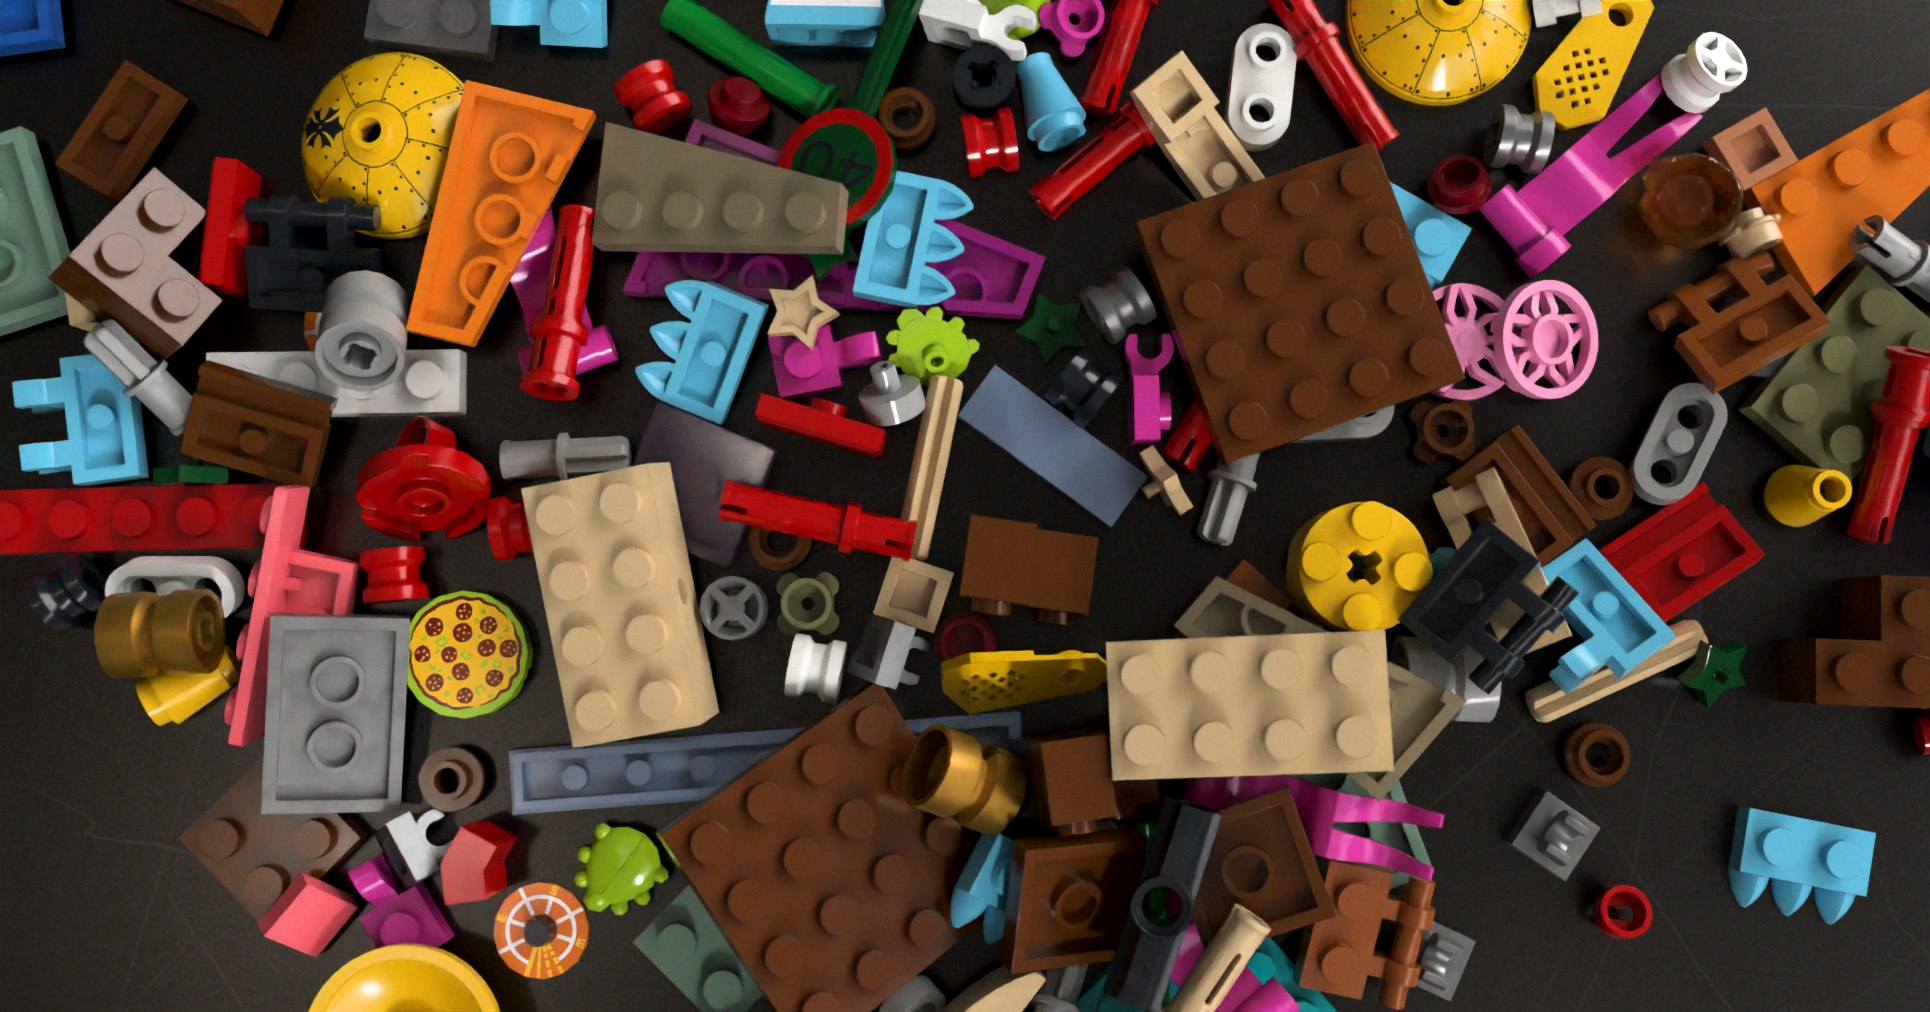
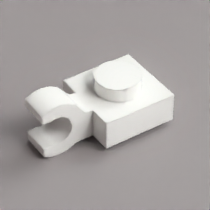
M923 0L919 11V17L928 41L962 50H967L977 45H991L1004 51L1013 61L1025 60L1027 51L1024 42L1008 38V33L1016 27L1035 30L1037 26L1035 13L1022 5H1012L995 15H989L987 7L983 6L978 0Z

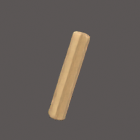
M933 375L929 381L925 400L926 407L922 414L900 518L907 521H918L910 555L911 559L925 561L929 554L963 392L962 381L944 375Z
M1682 620L1669 626L1676 636L1668 646L1622 678L1618 679L1605 664L1589 679L1567 695L1553 680H1550L1525 693L1527 707L1537 722L1548 723L1696 656L1700 640L1709 644L1708 639L1704 634L1702 626L1696 620Z

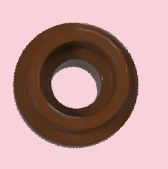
M898 87L886 92L874 117L883 126L897 150H912L922 146L931 137L936 124L935 109L930 99L923 92L911 87ZM901 112H910L917 119L915 125L909 129L896 127L893 120Z
M1593 457L1582 461L1573 469L1567 483V488L1593 520L1611 519L1620 515L1629 506L1633 497V483L1630 473L1620 462L1609 457ZM1599 476L1604 477L1610 483L1611 493L1607 499L1600 498L1594 490V483Z
M754 526L750 527L748 533L750 552L754 559L767 569L773 571L791 570L800 565L810 552L812 539L792 535V543L787 550L782 552L774 551L769 543L773 530Z
M1592 722L1583 724L1570 733L1564 745L1563 757L1566 768L1577 781L1588 786L1606 787L1619 781L1626 773L1630 763V748L1625 737L1616 728L1608 724ZM1596 742L1602 748L1603 757L1597 765L1591 766L1586 759V750L1591 744Z
M460 747L440 749L432 753L424 761L419 772V789L424 800L439 811L457 812L466 809L474 804L483 792L485 786L484 767L478 757L467 749ZM446 768L454 769L459 775L460 784L454 792L447 791L441 784V774Z

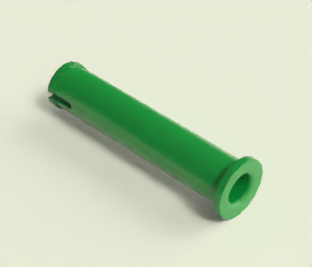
M669 0L666 4L660 20L663 28L673 31L739 75L753 81L761 89L809 119L813 115L834 108L840 94V86L831 83L828 86L694 0Z

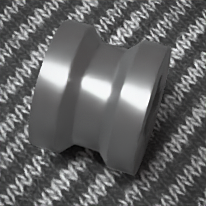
M1499 104L1492 115L1484 145L1485 165L1502 168L1509 163L1518 165L1524 173L1539 174L1548 160L1555 131V117L1553 113L1537 110L1531 115L1519 113L1515 106Z
M1121 265L1111 271L1110 279L1100 287L1090 285L1080 292L1081 301L1091 320L1104 338L1112 345L1125 338L1126 330L1135 323L1147 324L1155 319L1157 315L1145 288L1136 275L1125 265Z
M728 576L717 579L707 587L701 597L699 609L702 622L709 632L718 638L734 641L751 638L760 632L768 620L770 608L767 595L758 584L750 579Z

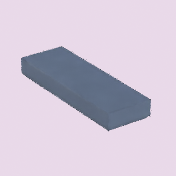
M994 365L958 414V419L1108 528L1112 527L1148 478L1138 468L996 365Z

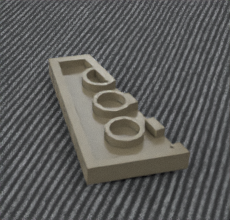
M606 122L591 244L601 251L843 255L849 191L839 182Z
M1218 576L1212 580L1174 624V627L1187 638L1329 632ZM1387 661L1394 771L1346 773L1379 802L1468 701Z

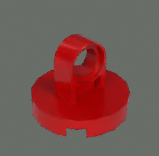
M417 416L404 426L394 448L387 449L371 457L358 471L356 502L361 505V518L365 524L383 535L406 541H420V531L445 529V539H449L477 528L487 517L491 480L483 464L467 453L456 450L455 434L450 428L425 416Z

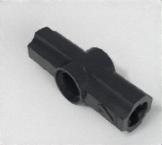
M1165 795L1103 988V993L1113 997L1119 1003L1141 1011H1160L1185 931L1192 920L1193 906L1223 816L1221 812L1185 798ZM1158 886L1169 887L1177 892L1183 905L1171 917H1156L1145 907L1143 900L1145 894Z

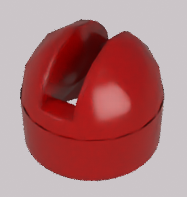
M1618 885L1603 890L1595 899L1592 910L1595 924L1603 933L1616 939L1635 938L1644 934L1650 927L1653 917L1652 907L1648 898L1639 889L1630 885ZM1607 908L1633 910V921L1609 918Z

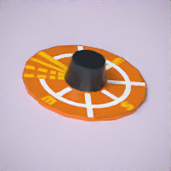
M536 882L518 888L504 900L495 916L493 937L498 954L510 969L524 977L547 979L563 974L579 961L588 943L590 925L585 907L573 892L558 884Z

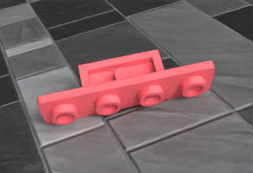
M294 484L276 487L273 496L267 498L261 511L260 531L262 534H266L262 559L256 561L249 576L248 594L251 598H254L250 623L245 624L238 638L236 657L238 661H242L238 686L233 688L228 697L224 713L225 723L231 725L228 739L230 745L243 747L263 737L265 734L270 612L353 614L361 573L359 561L299 549L310 488L307 486Z

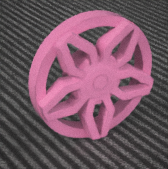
M1542 280L1524 284L1507 297L1498 315L1493 316L1490 332L1493 333L1496 360L1506 379L1505 384L1513 391L1520 392L1534 399L1562 398L1579 389L1589 377L1598 352V330L1589 304L1572 286L1556 280ZM1553 294L1561 298L1570 307L1573 314L1558 315L1559 309ZM1524 302V314H1516ZM1539 303H1540L1541 310H1542V311H1541V314H1540V312H1539ZM1576 323V326L1572 329L1570 324ZM1513 324L1522 330L1520 338L1512 333ZM1580 340L1579 357L1574 368L1571 351L1573 346ZM1512 347H1521L1522 350L1513 355ZM1527 360H1529L1530 365L1528 371L1525 374H1523L1522 372ZM1555 364L1558 365L1559 372L1556 370ZM1543 376L1554 387L1548 389L1534 383Z
M1466 283L1446 285L1432 291L1436 301L1444 298L1441 315L1463 372L1466 368L1470 377L1485 385L1471 390L1452 389L1453 385H1450L1430 394L1449 401L1455 399L1472 401L1493 393L1505 384L1506 379L1498 366L1495 352L1488 348V346H1494L1493 335L1488 336L1484 326L1492 322L1493 316L1498 315L1504 300L1486 288ZM1457 296H1460L1465 309V315L1462 317H1457L1454 312ZM1473 299L1483 302L1495 313L1483 314L1475 320L1477 306ZM1513 324L1512 333L1520 338L1521 331ZM1512 347L1513 355L1521 351V347ZM1482 358L1487 359L1496 376L1494 377L1481 369L1478 361Z

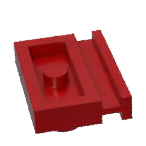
M1704 482L1695 487L1682 500L1667 505L1599 550L1664 623L1749 569L1766 555L1723 504L1719 506L1709 495L1708 491L1710 489Z

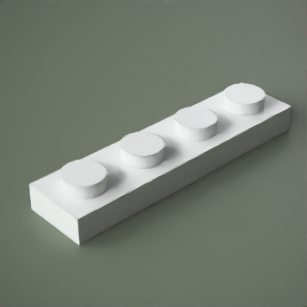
M460 349L406 350L400 375L393 383L381 389L371 391L346 389L328 380L317 366L314 356L315 351L206 353V361H213L338 398L331 417L466 415L467 353Z

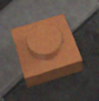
M1766 107L1702 143L1733 197L1798 161Z

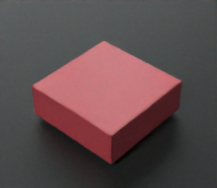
M301 872L258 924L264 937L317 958L359 907L352 894Z

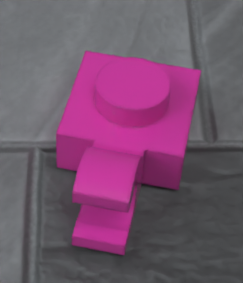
M823 325L818 329L813 351L794 335L768 336L779 398L784 400L844 389L841 370L870 366L883 361L879 337H876L875 331L852 335L835 342L831 325Z
M1170 333L1162 334L1158 345L1159 356L1147 359L1138 352L1137 334H1129L1123 347V355L1129 371V382L1127 384L1128 447L1154 446L1161 439V430H1170L1171 426L1170 393L1160 392L1159 375L1157 374L1171 360L1174 352V343Z
M384 852L348 872L358 892L375 907V909L359 918L375 948L400 943H418L439 947L455 936L424 882L421 881L404 891Z

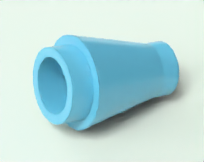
M1039 52L1027 56L1025 60L1020 61L1016 65V72L1020 80L1027 137L1032 141H1036L1041 151L1052 152L1064 149L1076 143L1085 134L1083 121L1086 118V112L1055 68L1050 54Z

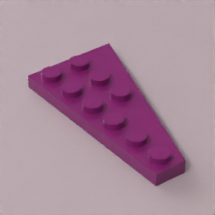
M696 118L685 140L689 144L777 166L780 152ZM952 219L936 220V224L944 226L954 233L965 247L963 253L950 260L926 263V266L935 269L947 278L955 289V295L940 303L917 305V309L922 314H926V311L931 306H938L943 311V315L1022 319L1046 257ZM868 220L859 227L853 228L850 244L859 259ZM638 252L622 290L626 296L668 298L664 290L665 286L682 280L713 281L766 304L775 305L769 288L794 290L813 275L819 300L832 308L902 312L903 309H907V307L854 297L852 291L858 265H836L819 283L811 260L798 254Z

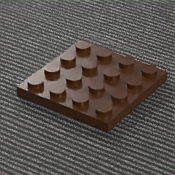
M1374 141L1137 221L1133 227L1221 466L1434 392L1466 379Z
M872 682L863 686L656 833L773 1012H871L984 921L985 911L976 919L959 928L952 926L950 918L951 897L955 885L980 838L975 830L959 825L954 816L941 818L905 802L901 793V776L904 762L916 738L884 687Z

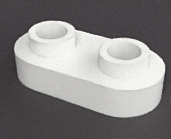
M1269 23L1257 24L1244 31L1239 37L1231 56L1224 122L1247 151H1264L1274 146L1280 140L1290 122L1297 55L1293 48L1296 45L1286 30ZM1259 46L1270 47L1275 52L1276 59L1270 62L1261 60L1257 56L1256 48ZM1252 106L1265 108L1269 113V121L1261 123L1253 120L1249 114V108Z
M215 556L136 557L114 570L108 577L105 586L106 597L115 593L148 592L143 587V578L151 581L156 588V593L161 596L169 595L174 590L208 589L205 579L209 578L216 582L221 590V594L216 595L222 605L225 618L241 605L245 595L244 580L237 568L230 562Z

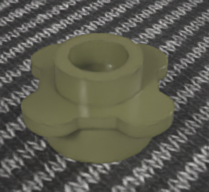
M822 572L816 578H799L794 573L783 575L776 585L777 592L782 596V613L777 618V626L780 631L788 636H794L801 630H817L822 635H829L835 632L840 624V617L834 612V595L840 588L837 578L828 572ZM804 599H813L814 607L811 610L803 608L802 602Z

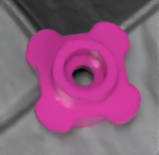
M1057 0L1054 3H1045L1038 11L1040 26L1052 31L1060 41L1061 52L1068 57L1081 55L1085 51L1086 42L1093 36H1101L1108 18V14L1104 11L1100 0ZM1070 14H1075L1078 17L1079 22L1077 25H1073L1069 21Z

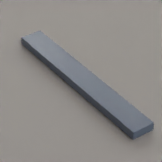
M1020 711L904 719L916 739L928 726L936 723H941L975 737L978 743L986 742L1008 752V739L1022 737ZM805 727L611 741L573 748L572 744L511 749L509 750L512 815L700 801Z

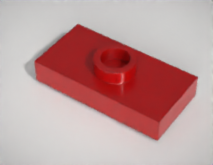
M215 157L211 173L198 280L206 287L224 296L246 298L248 285L244 245L253 241H261L262 224L248 223L244 214V206L248 197L259 198L262 176L238 159Z
M761 393L755 411L757 419L763 426L873 459L882 457L887 440L885 429L845 418L846 407L820 398L811 397L807 407Z

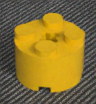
M1375 501L1353 502L1319 513L1299 528L1292 538L1288 550L1286 584L1294 604L1303 615L1307 614L1322 627L1338 632L1385 630L1399 624L1400 621L1398 619L1431 582L1433 576V567L1429 560L1426 545L1416 527L1398 511ZM1360 557L1365 565L1361 569L1364 579L1350 580L1346 574L1353 566L1349 558Z

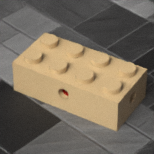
M670 462L647 463L522 488L521 492L573 748L699 726L718 714V702Z
M1385 630L1106 642L1112 780L1394 771Z

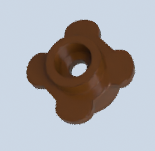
M1455 399L1450 403L1433 406L1427 401L1419 402L1413 406L1409 418L1416 425L1417 442L1413 445L1412 451L1417 460L1428 464L1434 462L1437 457L1452 456L1457 461H1465L1474 454L1476 443L1472 439L1474 435V423L1471 418L1473 410L1469 403L1464 400ZM1440 425L1448 429L1446 437L1438 435L1437 429Z

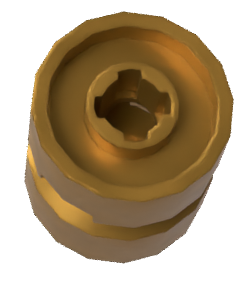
M209 589L174 590L169 595L161 596L154 592L111 594L103 600L96 617L94 643L97 658L103 671L111 678L153 677L162 671L167 675L212 673L219 667L226 644V622L219 598Z
M941 723L930 725L919 734L908 752L901 776V793L907 804L941 818L954 816L959 825L988 836L999 834L1010 825L1019 812L1027 785L1026 765L1020 756L986 742L978 743L975 737Z

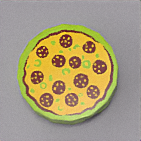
M462 590L438 596L421 608L410 623L407 685L419 702L440 715L467 719L496 712L516 698L525 684L523 682L527 677L528 668H531L534 652L529 629L514 607L490 594Z

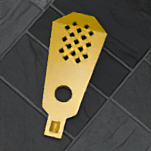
M1601 0L1602 14L1581 18L1532 77L1535 111L1552 112L1555 117V127L1561 131L1600 121L1605 117L1654 10L1651 0ZM1609 10L1621 12L1626 20L1625 26L1613 24L1609 19Z
M1034 650L973 652L941 662V686L943 693L969 715L1095 690L1103 681H1108L1107 660H1104L1098 653H1082L1077 650H1066L1054 655H1035Z

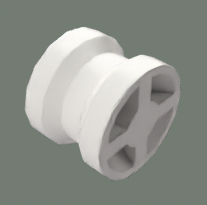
M1707 32L1703 33L1688 46L1687 53L1675 56L1663 67L1661 81L1667 96L1676 106L1686 112L1697 114L1705 112L1719 100L1720 93L1730 92L1746 79L1748 70L1741 50L1732 40L1719 33Z
M796 633L786 673L785 696L798 698L804 693L818 695L823 703L836 705L844 673L848 642L833 640L828 645L815 643L810 635Z

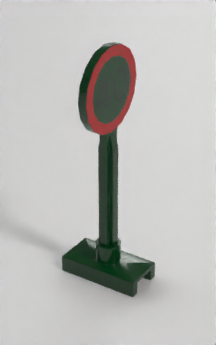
M892 0L848 106L843 109L834 108L813 115L793 131L780 151L777 167L839 182L849 191L845 231L859 227L879 212L893 190L898 168L895 145L883 126L874 117L923 0Z

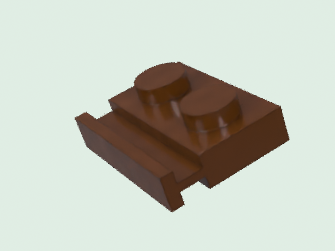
M209 360L201 364L197 374L200 375L197 391L193 393L180 453L289 485L307 486L311 490L318 481L331 428L330 420L338 398Z
M1518 424L1509 427L1497 439L1484 446L1439 481L1444 489L1452 486L1454 491L1477 482L1475 475L1494 467L1537 559L1542 562L1540 564L1541 568L1574 544L1577 538L1597 526ZM1488 505L1466 514L1469 522L1475 529L1485 518L1492 523L1496 522Z

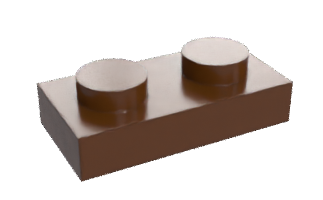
M125 59L55 165L108 198L120 203L189 99Z

